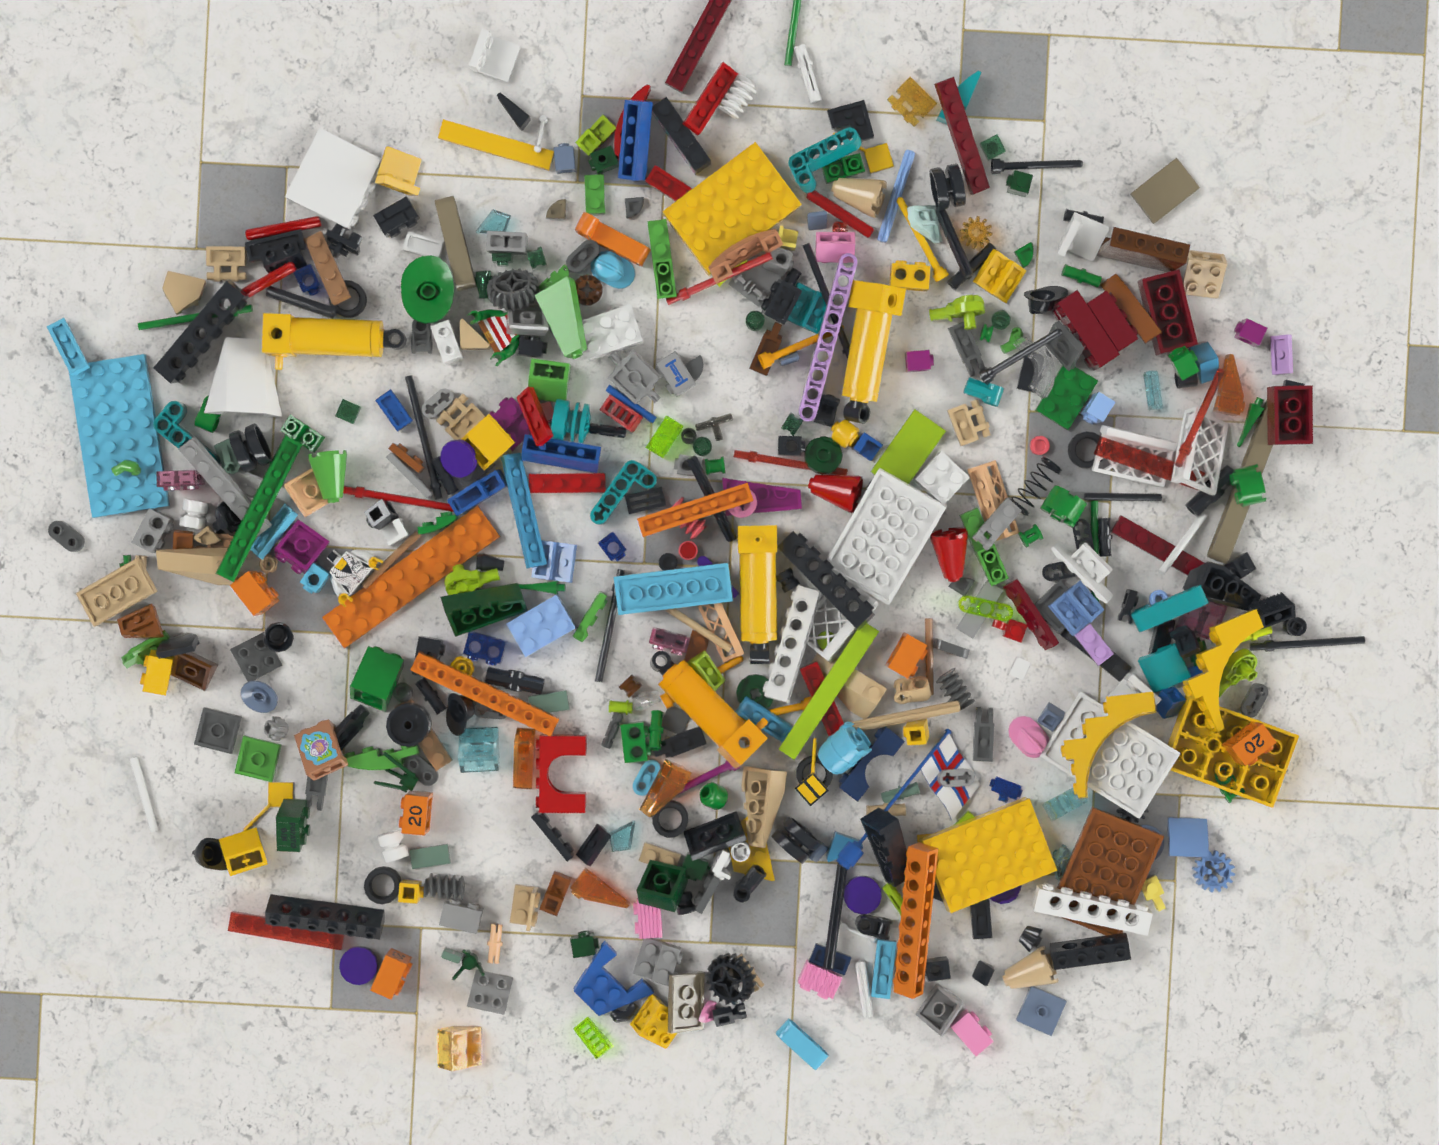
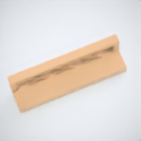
M996 460L967 469L984 522L1008 498ZM989 466L991 467V470H992V473H993L992 476L989 474V471H988V468H987V467H989ZM995 486L998 488V491H999L998 494H996V492H995V489H994ZM1015 519L1010 524L1011 532H1008L1006 528L997 540L1019 533Z
M715 603L714 607H711L710 604L699 605L698 608L708 630L714 633L716 626L725 628L726 635L724 641H726L728 636L731 642H726L732 645L736 652L725 657L722 648L716 645L723 663L745 654L722 603ZM702 606L707 607L705 612H704ZM709 608L717 611L718 618L716 622L708 620L706 614ZM719 618L723 625L718 624ZM710 623L715 624V626H714L713 629H712Z

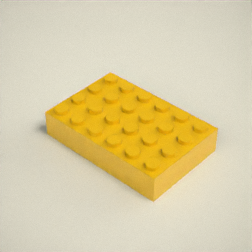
M754 142L662 211V214L709 276L711 273L708 267L726 249L751 235L772 229L800 208L802 204L758 144Z
M1185 695L1186 702L1179 711L1167 744L1181 753L1171 771L1273 808L1299 735L1219 706L1220 715L1225 729L1219 732H1212L1206 726L1204 712L1198 707V698L1190 699ZM1250 722L1263 723L1277 742L1273 745L1274 748L1267 754L1262 753L1258 756L1257 762L1251 766L1235 763L1222 744ZM1220 767H1225V768H1227V771H1225V770H1221V771H1220ZM1214 773L1218 775L1220 781H1226L1233 774L1236 782L1232 778L1228 784L1219 785L1214 778ZM1244 788L1245 793H1241L1240 789Z
M1026 797L919 839L920 843L938 848L935 882L946 911L950 913L1057 871L1032 803Z

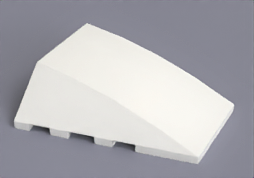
M225 337L204 413L224 414L225 412L263 414L264 417H282L269 356L262 353V340Z

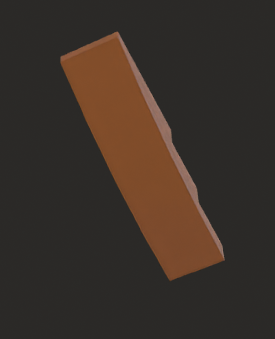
M1114 274L1100 284L1104 291L1107 290L1108 293L1111 292L1117 300L1115 304L1119 309H1123L1127 315L1126 320L1135 327L1145 344L1161 333V330L1117 274Z

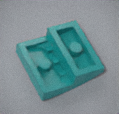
M797 282L795 287L802 290V293L787 321L818 334L826 310L822 294Z
M1176 643L1158 648L1157 652L1139 657L1138 663L1154 693L1172 687L1191 677L1184 659L1180 657Z

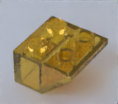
M451 1026L438 1029V1068L456 1071L482 1065L481 1026Z

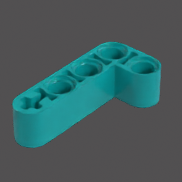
M845 128L793 154L789 158L788 164L791 172L803 192L810 193L816 188L817 183L812 172L860 148L862 141L854 128ZM833 146H837L836 149L830 150ZM820 154L817 159H813L815 155ZM802 163L800 167L796 168L797 164ZM809 179L807 183L803 184L804 180Z
M171 401L156 417L153 426L160 435L179 449L194 436L179 425L187 414V407L181 402ZM178 405L180 407L179 414L174 415L173 408L174 406ZM164 420L168 422L166 430L161 429V423ZM179 432L183 434L181 442L176 440V435ZM199 441L220 465L218 455Z
M635 460L627 461L590 513L591 521L595 524H604L634 482H637L646 489L656 486L657 478L655 474ZM630 464L638 466L636 474L628 473L627 468ZM651 475L654 478L653 484L646 486L643 483L644 476ZM620 479H624L627 483L624 490H619L616 487V483ZM608 495H613L616 499L615 504L612 506H608L605 503V498ZM602 503V505L610 509V511L608 513L605 510L602 514L604 519H599L598 521H596V515L594 514L595 512H601L603 508L599 506Z
M1197 585L1152 605L1141 606L1135 609L1131 616L1138 631L1142 632L1200 608L1209 602L1201 585Z

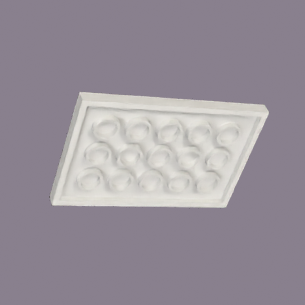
M879 468L827 558L834 566L832 571L836 575L841 573L849 583L890 605L947 506Z
M1080 692L1040 757L1076 779V776L1072 775L1071 764H1074V760L1067 761L1066 757H1062L1061 745H1064V740L1087 738V735H1083L1082 724L1085 723L1086 718L1108 716V713H1104L1103 705ZM1128 721L1116 729L1097 751L1090 767L1088 787L1140 819L1181 753Z

